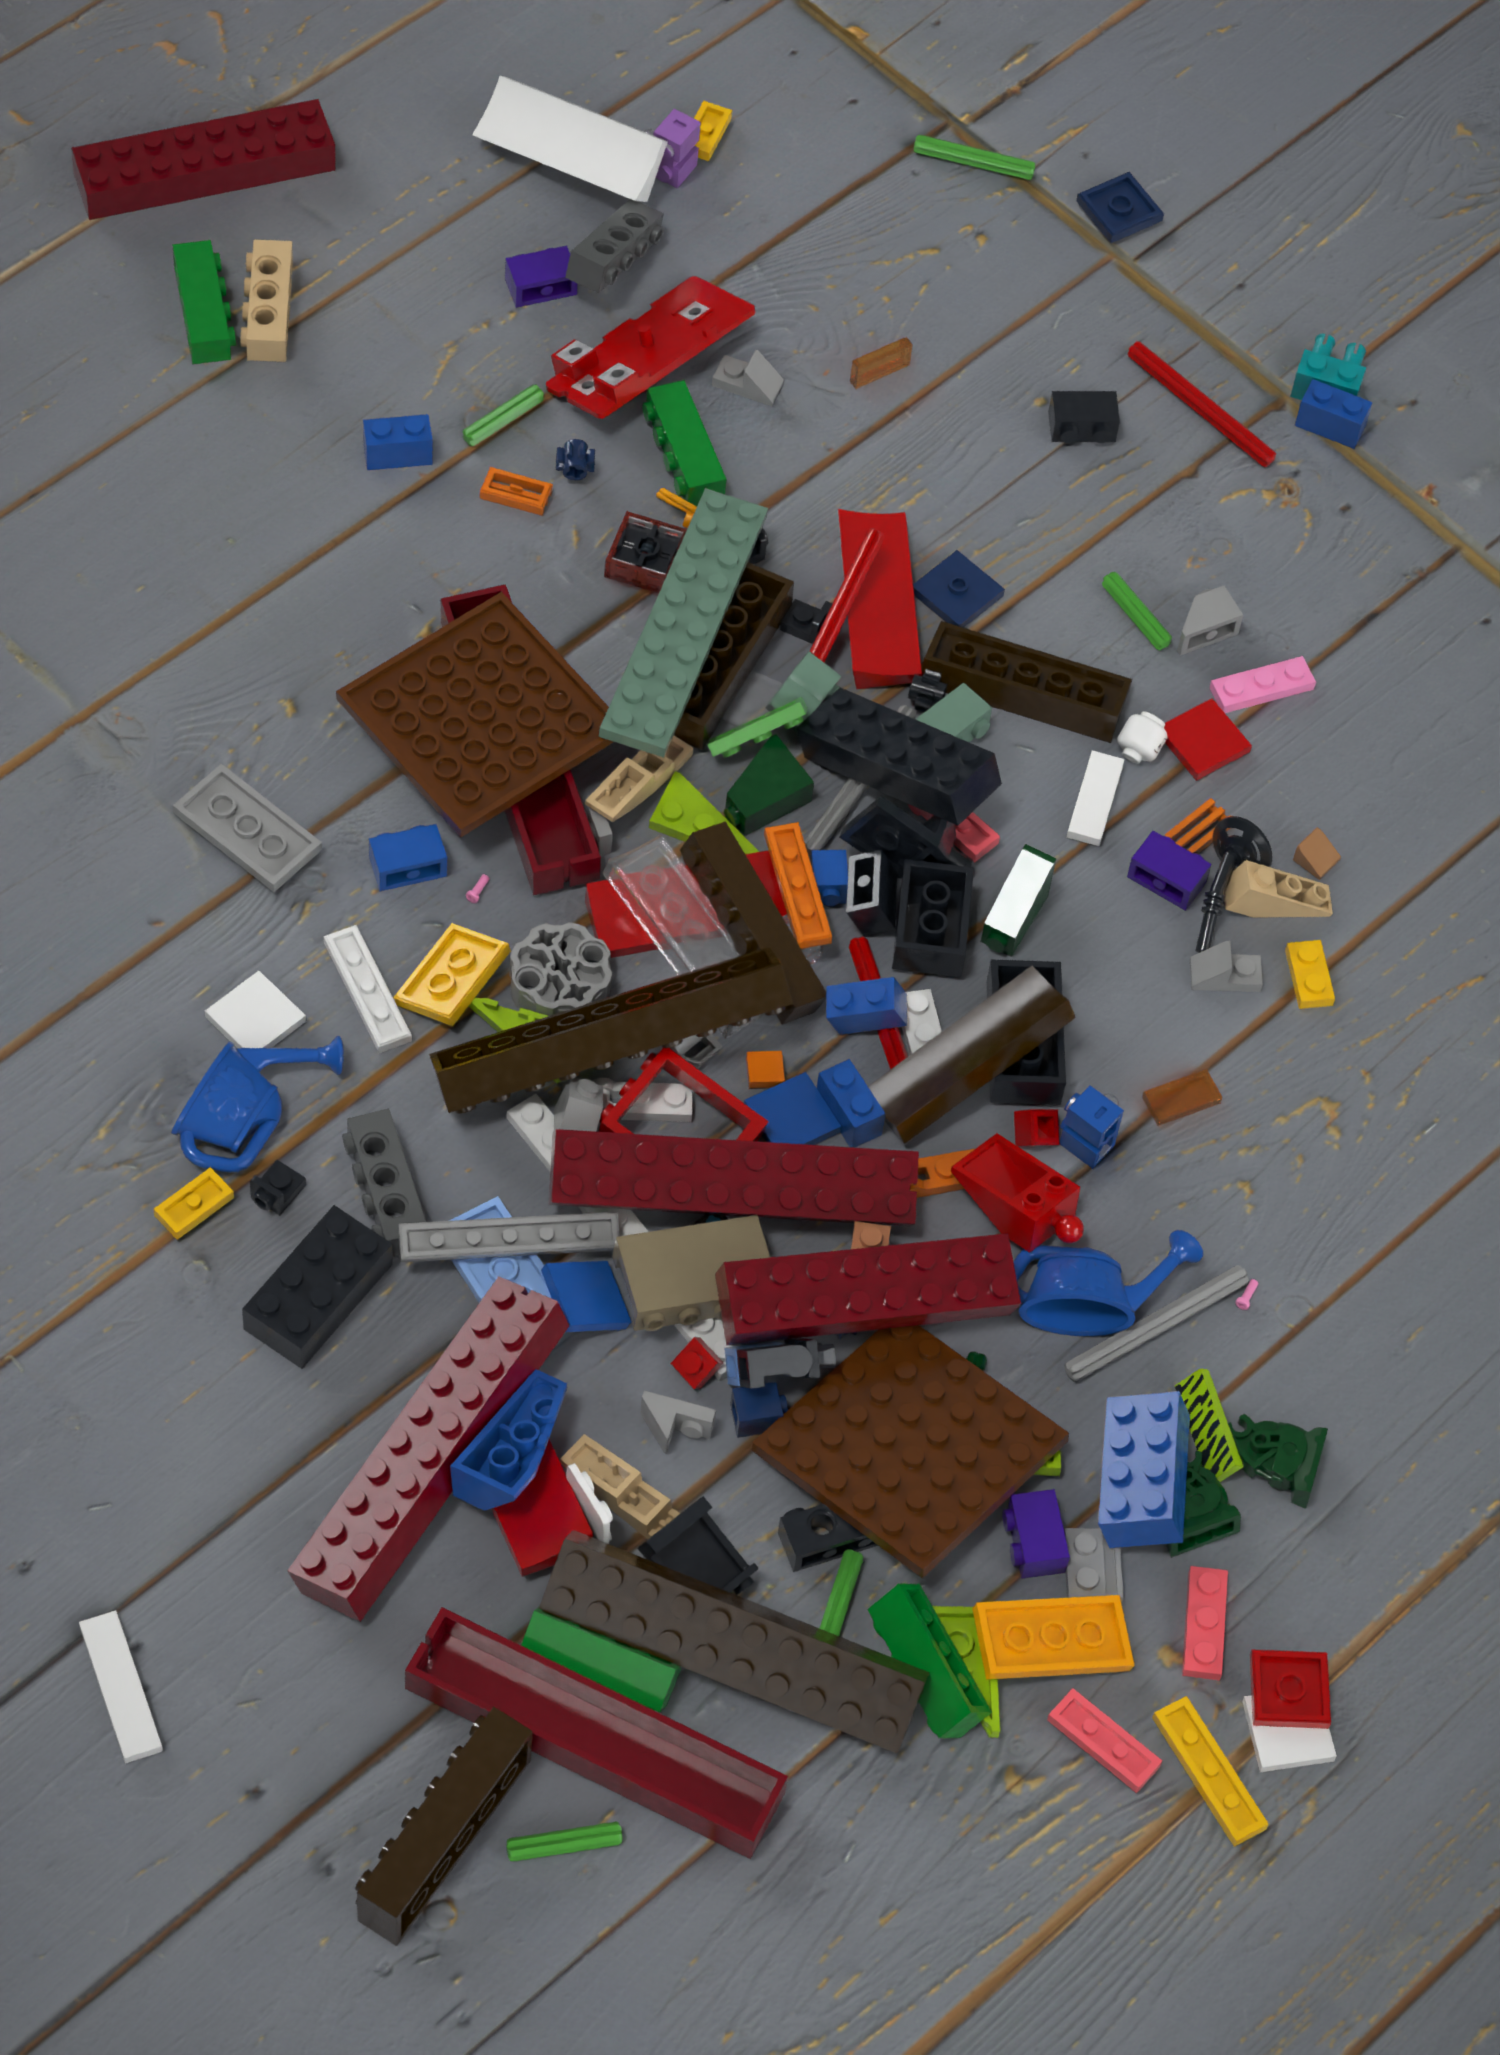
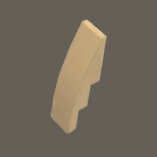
M673 736L664 758L642 750L632 760L626 757L585 800V805L611 822L616 821L633 810L667 782L674 772L678 771L693 756L694 748Z
M585 1434L560 1458V1463L566 1469L567 1466L575 1463L580 1472H587L594 1485L593 1493L599 1500L605 1501L614 1513L647 1539L680 1514L672 1508L671 1499L642 1480L640 1471Z

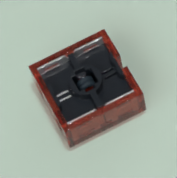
M626 511L605 560L604 577L659 593L687 529Z

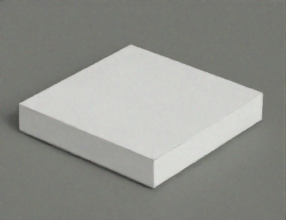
M257 971L205 1010V1018L229 1041L233 1042L236 1048H272L306 1022V1015L260 971Z
M1251 1695L1244 1696L1242 1703L1260 1772L1335 1761L1336 1752L1330 1729L1253 1726Z

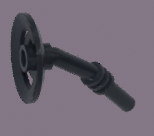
M1226 817L1216 825L1213 831V845L1221 863L1209 892H1205L1207 899L1203 900V904L1206 906L1201 909L1204 915L1195 949L1199 953L1209 949L1211 946L1217 916L1222 914V911L1219 909H1222L1224 906L1221 902L1225 901L1223 893L1230 875L1236 869V866H1240L1246 860L1267 867H1271L1272 849L1267 837L1258 826L1242 817ZM1236 828L1242 830L1243 834L1242 836H1228L1226 829ZM1252 841L1256 843L1259 849L1260 861L1257 860V851Z

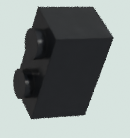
M1052 391L1048 410L1051 442H1116L1120 424L1116 391Z
M881 849L849 857L846 913L863 936L895 929L898 872Z

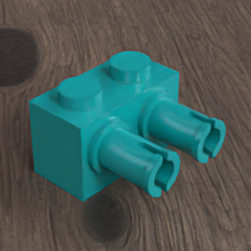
M1318 334L1312 351L1305 349L1290 397L1302 400L1312 379L1358 396L1366 371V367L1361 366L1366 355L1365 347L1359 344L1355 354L1353 352L1356 343H1349L1346 346L1343 360L1330 357L1336 344L1335 339L1329 335L1326 344H1323L1326 334Z

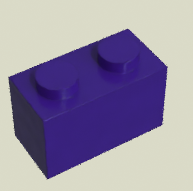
M567 245L505 258V281L516 308L577 295L578 283L565 278L570 258Z
M1152 830L1131 858L1127 877L1186 911L1207 883L1212 864L1205 861L1201 855L1191 853L1176 844L1171 838L1162 836Z
M1055 1489L1012 1494L1007 1509H1003L1002 1517L1005 1531H1011L1013 1543L1010 1544V1557L1012 1565L1019 1566L1021 1579L1065 1573L1070 1555Z

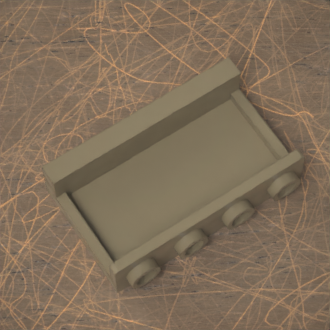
M758 1215L619 1236L616 1237L612 1257L615 1268L621 1267L634 1311L633 1329L635 1331L643 1329L656 1331L668 1325H692L700 1320L711 1318L722 1320L715 1273L724 1262L769 1258L770 1255Z

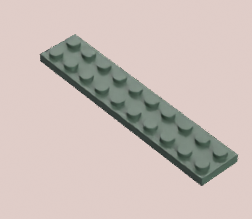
M705 488L603 719L598 737L663 758L665 757L767 518L768 508Z

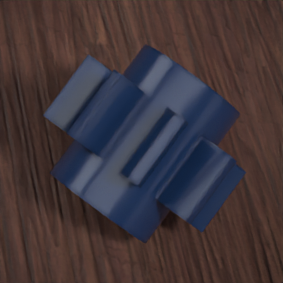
M571 439L565 442L564 448L557 447L556 471L563 470V475L567 479L581 480L587 476V471L594 472L595 449H588V444L585 441Z

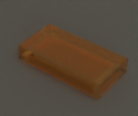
M905 337L853 360L850 383L855 389H858L909 366L913 344Z
M1207 1069L1146 1090L1142 1096L1157 1126L1221 1104L1223 1098Z

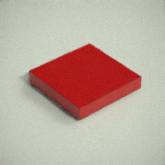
M1213 698L1165 722L1164 729L1168 735L1165 744L1196 781L1251 751L1252 745Z
M1252 1649L1250 1652L1253 1726L1329 1729L1331 1725L1327 1652Z

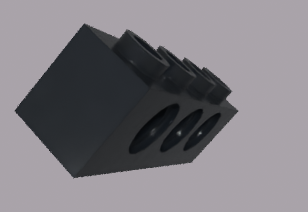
M822 1503L806 1510L804 1508H795L788 1511L783 1517H780L778 1535L793 1572L841 1558L844 1551L848 1549L860 1552L878 1546ZM815 1527H823L827 1529L829 1533L820 1535L815 1533L812 1529Z

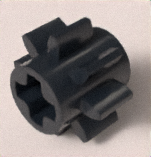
M926 669L923 676L914 675L908 694V699L915 700L914 709L926 712L945 697L948 684L940 682L942 678L941 673Z

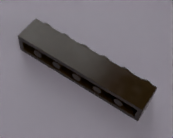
M726 821L692 832L681 847L680 852L685 864L690 867L696 877L702 893L707 896L713 906L719 922L724 925L731 937L736 951L740 955L770 947L783 966L793 1004L785 1006L783 1012L776 1014L780 1023L783 1025L815 1013L826 1000V991Z

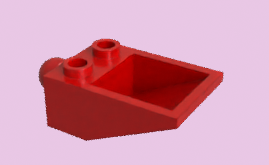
M998 1133L951 1166V1173L1001 1234L1008 1233L1011 1241L1029 1253L1055 1233L1059 1240L1070 1244L1077 1242L1082 1237L1084 1225L1075 1216L1081 1187Z

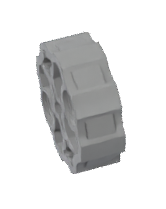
M568 922L564 925H551L545 923L532 928L529 936L522 942L515 944L510 956L509 976L511 978V997L518 1009L524 1008L551 1016L610 997L612 971L609 948L603 940L595 938L588 932L586 927ZM594 960L597 963H589L587 961ZM524 986H533L535 988L527 989Z

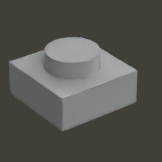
M589 809L588 822L600 856L610 854L612 852L613 834L607 818L593 809Z

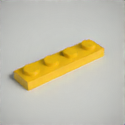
M1185 1696L1154 1712L1152 1719L1232 1845L1235 1847L1267 1830L1269 1823L1188 1697Z

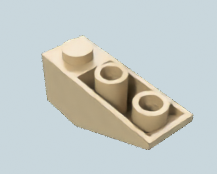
M1248 860L1232 871L1223 893L1226 910L1253 918L1330 917L1333 914L1329 885Z

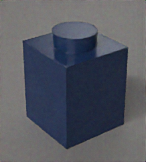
M776 1382L765 1383V1387L732 1388L730 1406L737 1438L762 1434L788 1411L785 1395H779Z

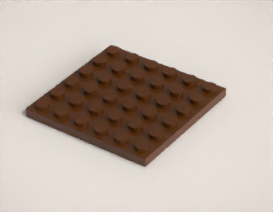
M502 592L336 691L337 701L460 837L468 834L614 742L598 737L600 726L609 706Z
M920 1325L879 1329L784 1413L783 1417H780L752 1442V1451L923 1579L1068 1442L1069 1432Z

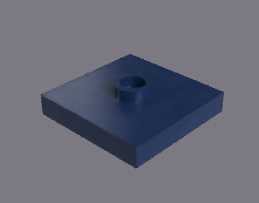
M1130 172L1077 195L1076 202L1110 243L1163 221L1164 213Z
M958 550L913 584L914 596L946 623L963 628L1001 599L1005 591L1002 586Z

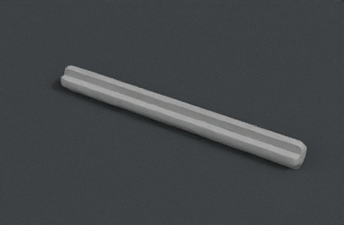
M902 705L897 710V712L915 719L916 711L913 708ZM851 778L847 780L804 841L807 853L810 856L812 850L824 849L868 787L867 785Z
M1239 1265L1232 1267L1134 1323L1128 1329L1118 1332L1069 1360L1064 1365L1067 1376L1073 1381H1079L1245 1286L1249 1282L1246 1270Z

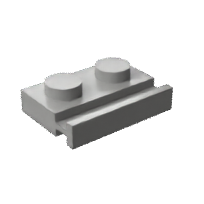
M1065 1528L1064 1533L1070 1555L1065 1572L1067 1598L1120 1595L1122 1604L1123 1581L1120 1547L1109 1548L1101 1529Z

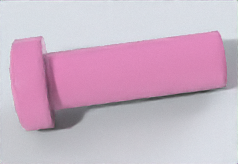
M483 874L472 891L470 890L466 893V899L471 903L478 902L479 894L489 881L487 875Z
M1250 1280L1243 1295L1238 1297L1235 1302L1238 1308L1242 1310L1249 1308V1301L1259 1284L1258 1281Z

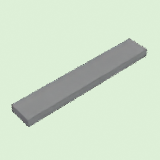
M618 1212L401 1223L398 1225L400 1262L612 1251L616 1237L620 1236Z

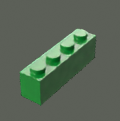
M211 240L172 244L174 270L192 364L231 360V346H236L234 326H227V321H231L229 301L223 302L222 297L226 296V285L224 277H218L217 272H222L219 252L213 253Z
M685 380L648 388L646 402L642 404L645 420L647 422L651 421L654 427L653 437L657 447L662 446L666 470L668 472L672 471L674 475L676 494L679 497L682 496L684 500L695 506H698L705 488L725 494L727 479Z
M898 1583L867 1609L874 1621V1629L884 1639L891 1651V1657L929 1672L919 1704L927 1716L929 1728L938 1738H961L992 1713L920 1584Z
M539 1607L532 1614L521 1646L658 1712H661L667 1706L681 1670L679 1665L542 1611Z

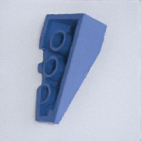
M535 1369L450 1465L453 1496L484 1511L515 1501L536 1476L567 1391V1383Z

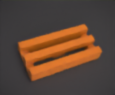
M490 467L480 490V499L543 516L545 506H547L549 496H551L553 491V484ZM493 480H494V481H498V482H502V483H505V484H509L510 486H507V485H504V484H500V483H497V482H493ZM523 489H527V490H530V491H534V492H537V493H541V495H540V494H536V493H532V492H529V491H525V490H523Z
M1210 798L1164 836L1175 841L1207 814H1210L1175 842L1179 846L1185 847L1214 822H1220L1226 818V810L1221 806L1217 808L1215 806L1216 802ZM1215 828L1187 850L1197 854L1202 852L1213 843V831Z

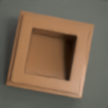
M1317 827L1297 846L1293 860L1320 880L1341 860V856L1323 831Z

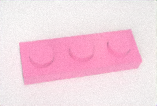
M1301 656L1211 680L1209 688L1219 707L1224 713L1314 690L1316 681L1304 657Z

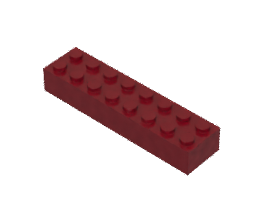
M319 99L71 148L74 176L89 220L336 171L335 143Z
M1008 1233L724 1262L715 1273L726 1346L1009 1316L1021 1305Z

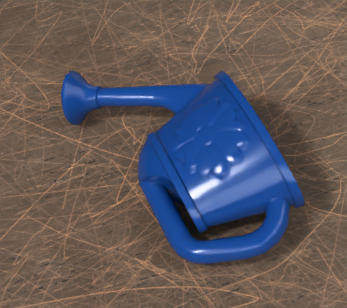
M336 1036L329 1045L318 1047L317 1049L235 1048V1044L229 1041L203 1076L172 1129L171 1134L176 1136L180 1134L181 1149L185 1157L194 1165L204 1169L211 1167L213 1170L228 1173L247 1169L254 1162L280 1122L282 1114V1100L277 1090L278 1087L274 1084L272 1085L260 1071L270 1064L318 1062L319 1064L329 1066L335 1074L340 1075L344 1062L343 1041L340 1036ZM255 1132L242 1154L237 1158L208 1155L199 1151L195 1145V1139L231 1149L232 1152L237 1153L249 1135Z
M1175 1230L1169 1236L1171 1250L1168 1256L1141 1282L1129 1286L1123 1284L1120 1264L1102 1251L1089 1247L1074 1248L1039 1245L1030 1253L1023 1249L1013 1261L1017 1284L1028 1264L1034 1260L1039 1261L1037 1272L1028 1293L1018 1286L1021 1301L1019 1315L1026 1323L1033 1327L1062 1335L1102 1336L1121 1332L1134 1324L1136 1320L1134 1312L1168 1275L1182 1262H1199L1203 1257V1249L1191 1234L1183 1230Z

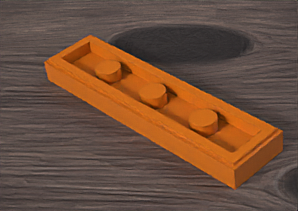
M799 822L766 827L764 830L765 840L795 940L801 949L832 944L831 930Z

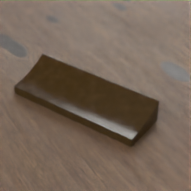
M943 621L940 622L922 665V676L926 669L941 673L942 678L940 682L948 684L946 691L948 694L962 683H965L991 707L1108 743L1112 741L1132 683L1131 678Z
M1031 966L868 1087L886 1113L885 1122L905 1144L1075 1019V1014L1069 1000Z

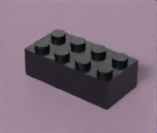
M991 959L986 981L987 998L1031 966L1062 994L1061 962ZM1064 1027L989 1081L990 1103L1061 1105L1066 1086Z
M333 1205L242 1308L243 1329L303 1369L393 1265L392 1243Z

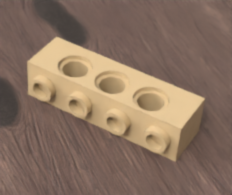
M254 239L253 253L247 252L246 272H251V277H245L244 296L249 297V302H243L242 320L247 322V327H241L240 339L241 347H247V360L286 362L293 270L292 241Z

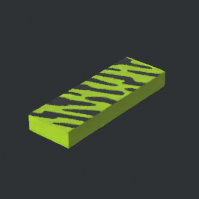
M1200 1368L1176 1384L1175 1389L1180 1391L1189 1412V1429L1197 1451L1202 1452V1466L1213 1472L1217 1480L1222 1482L1243 1468V1464L1208 1369Z

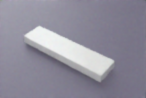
M357 925L324 936V944L378 1053L380 1054L412 1042V1034Z
M115 1610L79 1622L80 1630L125 1764L163 1752L162 1744L117 1611Z

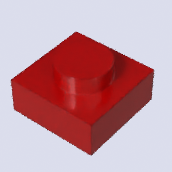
M693 1337L671 1362V1365L691 1387L698 1390L724 1364L701 1337Z

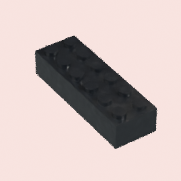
M841 687L796 727L804 758L957 826L1002 784L995 753Z

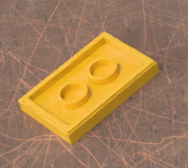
M451 923L395 994L393 999L396 1005L453 1026L511 952L509 944Z

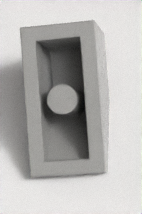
M1225 586L1206 589L1195 596L1182 629L1177 649L1180 656L1239 634L1243 614Z
M573 1078L568 1080L554 1108V1130L596 1132L603 1110V1086L597 1085L588 1079Z

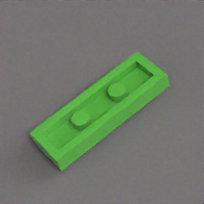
M800 697L711 738L707 745L713 757L721 753L724 758L731 756L742 749L740 745L751 739L754 744L771 737L773 735L771 730L783 725L785 729H789L804 721L802 716L807 713L808 708L803 697Z

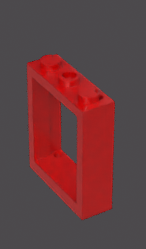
M662 1048L657 1055L651 1052L640 1067L643 1072L637 1080L631 1077L619 1092V1095L622 1097L615 1106L609 1103L602 1111L599 1120L601 1125L598 1131L634 1134L621 1125L619 1121L662 1069L741 1126L744 1130L736 1140L758 1142L763 1136L769 1121L673 1050Z

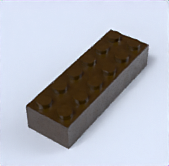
M747 562L674 736L700 750L704 749L793 601L794 581Z
M494 1706L486 1717L480 1715L476 1719L469 1732L471 1738L464 1747L458 1745L447 1761L449 1768L441 1778L435 1776L424 1793L426 1799L419 1809L416 1807L411 1808L402 1822L401 1827L404 1828L396 1840L390 1838L385 1843L378 1856L380 1862L373 1871L367 1869L357 1882L355 1890L358 1891L356 1900L357 1918L360 1923L395 1946L400 1943L531 1762L532 1730Z

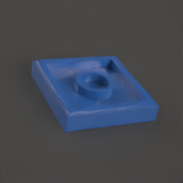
M807 1072L744 1100V1104L769 1121L763 1134L766 1142L815 1145L841 1133L842 1126Z
M608 1261L546 1263L541 1269L551 1298L558 1301L570 1325L566 1332L627 1329L632 1323Z

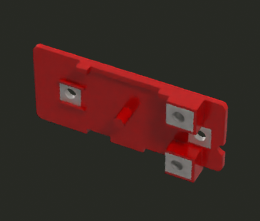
M697 276L690 277L651 303V309L636 320L629 318L602 337L603 342L595 348H591L574 339L553 353L551 359L555 376L546 382L547 391L559 398L567 396L568 403L598 419L606 418L755 315V306Z

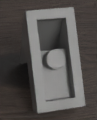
M758 350L754 351L749 363L724 355L712 378V386L769 406L773 405L784 383L781 375Z
M1225 941L1190 957L1191 990L1261 992L1263 986L1261 955L1231 954V942Z
M644 1391L640 1414L663 1452L667 1454L674 1430L681 1431L682 1434L690 1438L704 1437L710 1439L714 1428L716 1410Z

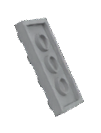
M223 764L215 768L173 805V813L273 892L279 889L322 850V842Z

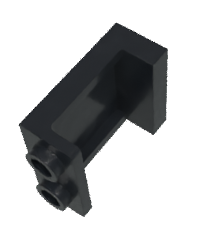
M704 1496L691 1504L637 1548L647 1560L727 1592L733 1591L735 1595H739L754 1583L750 1576L759 1569L755 1563L751 1565L746 1563L707 1512L713 1507Z

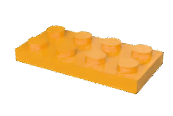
M1120 1595L977 1602L972 1608L986 1680L1131 1671L1135 1666Z

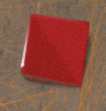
M1058 1109L1014 1111L1016 1146L1059 1145Z

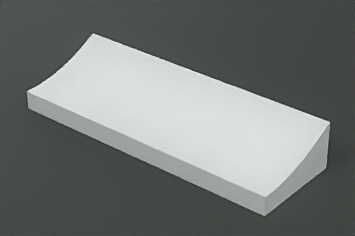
M499 76L488 107L472 134L634 201L642 202L648 201L668 143L666 140L505 76Z

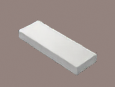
M1092 750L1066 838L1100 846L1125 759Z

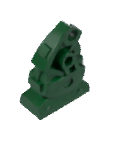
M1246 1414L1241 1415L1238 1420V1424L1245 1431L1237 1432L1233 1429L1231 1422L1228 1423L1243 1464L1242 1469L1251 1479L1257 1475L1262 1476L1271 1487L1281 1491L1291 1490V1502L1306 1509L1328 1428L1316 1427L1307 1432L1289 1423H1276L1272 1421L1254 1423Z
M1196 1450L1195 1459L1192 1462H1187L1183 1543L1166 1544L1171 1558L1240 1532L1241 1514L1235 1506L1228 1504L1227 1493L1213 1472L1202 1466L1201 1451Z

